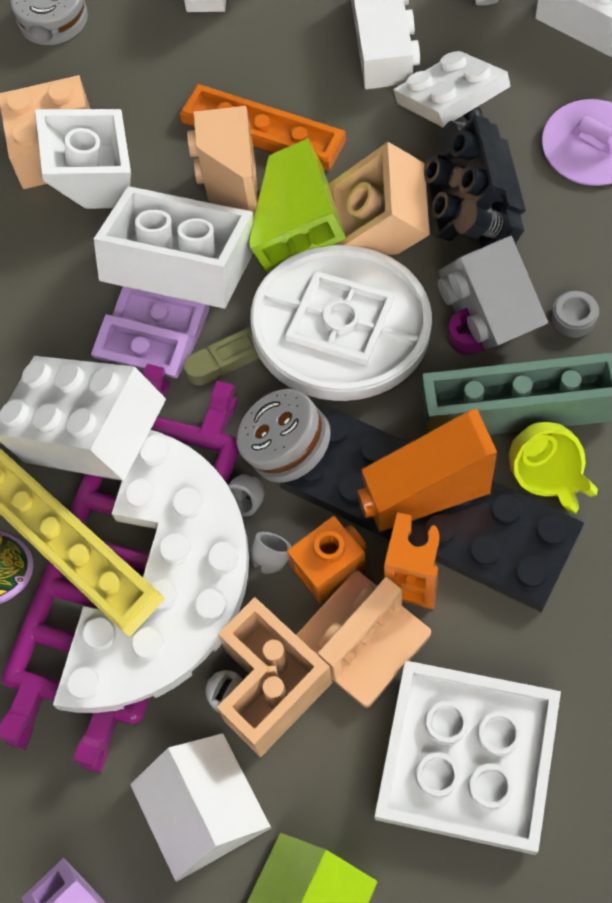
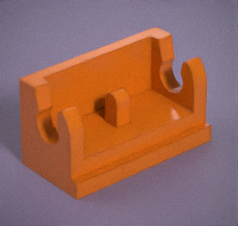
M397 512L384 564V576L402 589V603L434 610L439 568L435 563L439 546V531L435 525H432L428 531V542L420 547L413 546L408 540L411 534V515Z

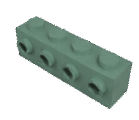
M612 353L422 374L421 401L426 434L476 408L489 435L521 432L533 423L541 422L558 423L564 427L612 422Z

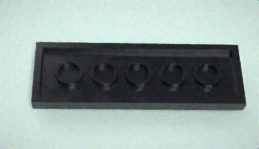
M324 404L320 411L327 418L331 432L329 445L324 456L307 474L293 481L280 483V488L390 540L393 528L379 532L374 517L365 518L356 490L363 488L361 471L363 468L409 443ZM492 481L491 491L488 495L411 521V534L408 540L413 546L420 547L428 542V531L432 525H435L439 531V546L435 562L542 613L585 522Z

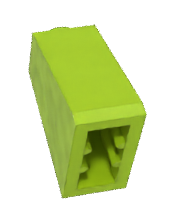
M308 138L275 152L268 157L249 239L250 248L266 273L271 272L281 262L302 251L331 246L347 239L323 166Z

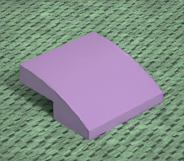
M122 287L113 314H105L91 356L119 365L135 366L143 371L147 364L163 367L166 372L164 376L177 379L184 369V361L191 355L197 343L210 307L209 305Z

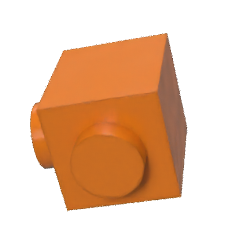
M332 516L289 548L287 556L292 571L321 604L334 594L354 571L363 572L366 569L364 550L367 549V545L353 526L348 525L344 528L336 517Z

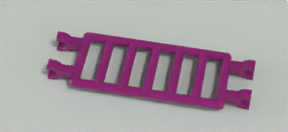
M147 364L143 376L165 397L170 387L169 381L163 380L166 373L165 369ZM216 381L211 394L209 409L201 428L157 417L151 430L172 437L180 442L219 451L214 468L226 484H228L239 451L237 448V437L224 434L229 419H231L235 412L238 399L232 397L235 391L234 385ZM84 474L69 511L83 524H85L90 510L112 515L117 497L98 492L104 477ZM103 541L134 570L145 572L149 553ZM48 561L1 676L4 686L18 691L10 711L5 715L0 724V739L5 740L4 743L23 750H26L29 744L34 719L42 699L54 701L60 681L25 671L35 645L39 643L69 652L75 633L44 624L54 598L99 609L72 582L63 579L64 575L50 561ZM150 697L125 705L124 709L93 713L86 734L76 749L73 761L80 763V767L101 774L117 722L121 721L133 725L139 723L144 716Z

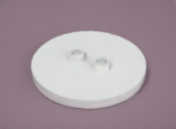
M331 245L302 251L277 265L264 278L256 291L252 302L250 320L252 339L256 352L265 367L279 381L311 397L333 401H349L381 394L392 389L410 376L420 364L427 351L432 326V312L423 286L411 271L400 262L381 252L365 247Z

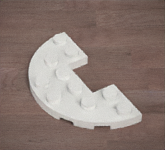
M149 431L125 480L121 482L112 515L117 522L157 529L143 578L165 600L130 637L101 610L83 606L53 706L58 710L76 713L117 711L124 709L125 705L133 704L152 696L157 698L191 677V672L213 650L216 651L220 647L222 642L218 633L239 613L248 580L249 550L243 519L236 500L224 479L204 457L189 446L162 433Z

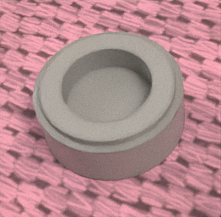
M565 292L554 302L551 315L553 326L559 333L567 337L578 338L586 336L596 326L599 306L596 300L585 292Z

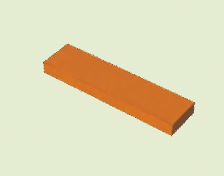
M197 84L180 112L181 122L195 127L194 111L246 106L254 147L275 153L308 138L323 169L327 171L331 170L346 142L345 130L201 84Z

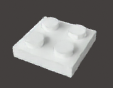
M455 51L444 55L439 63L427 70L410 75L405 83L394 88L393 91L397 104L444 127L449 121H455L508 89L511 85L507 71L464 52Z

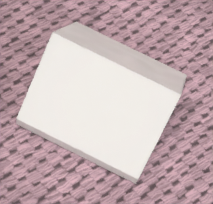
M223 733L167 748L130 784L176 882L271 829Z

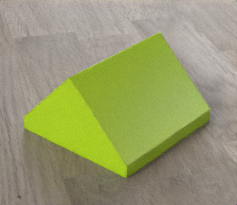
M280 833L247 903H369L378 881L324 848Z

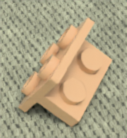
M354 571L296 636L330 666L332 680L363 707L368 708L404 668L405 660L410 661L430 638L431 629L402 606V589L390 579L385 577L377 586L361 572Z

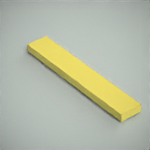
M0 449V515L116 626L130 637L165 598Z

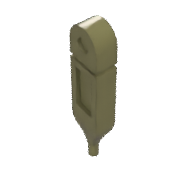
M251 326L208 346L207 349L203 348L188 356L184 361L187 380L191 384L201 386L217 379L220 375L222 377L259 359L252 339Z

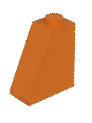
M478 409L470 410L361 470L363 488L356 490L357 498L365 518L373 516L379 532L394 527L397 512L411 515V521L490 494L497 451Z

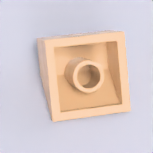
M239 106L194 111L195 130L187 131L190 156L198 157L194 158L197 184H205L207 198L211 203L252 211L254 221L258 204V188L247 107Z
M386 142L331 181L329 187L347 238L334 245L365 247L385 255L400 254L429 236L427 190L424 178L425 163L393 144Z

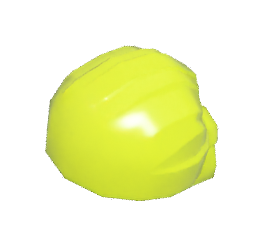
M553 422L533 423L512 441L509 451L510 470L521 487L530 493L540 496H558L562 506L572 514H576L579 509L576 493L580 492L589 497L597 495L598 489L583 475L586 464L584 449L573 432L562 424Z

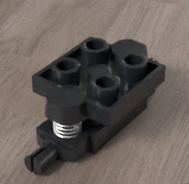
M476 107L464 115L466 123L449 121L439 131L436 140L437 153L425 164L424 178L437 238L452 241L459 234L472 240L479 239L481 248L512 235L516 245L524 232L521 214L526 209L508 140L500 138L498 126L491 123L488 118L483 117L482 110Z

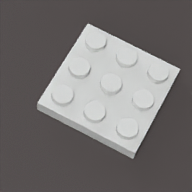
M405 660L375 820L537 855L561 691Z

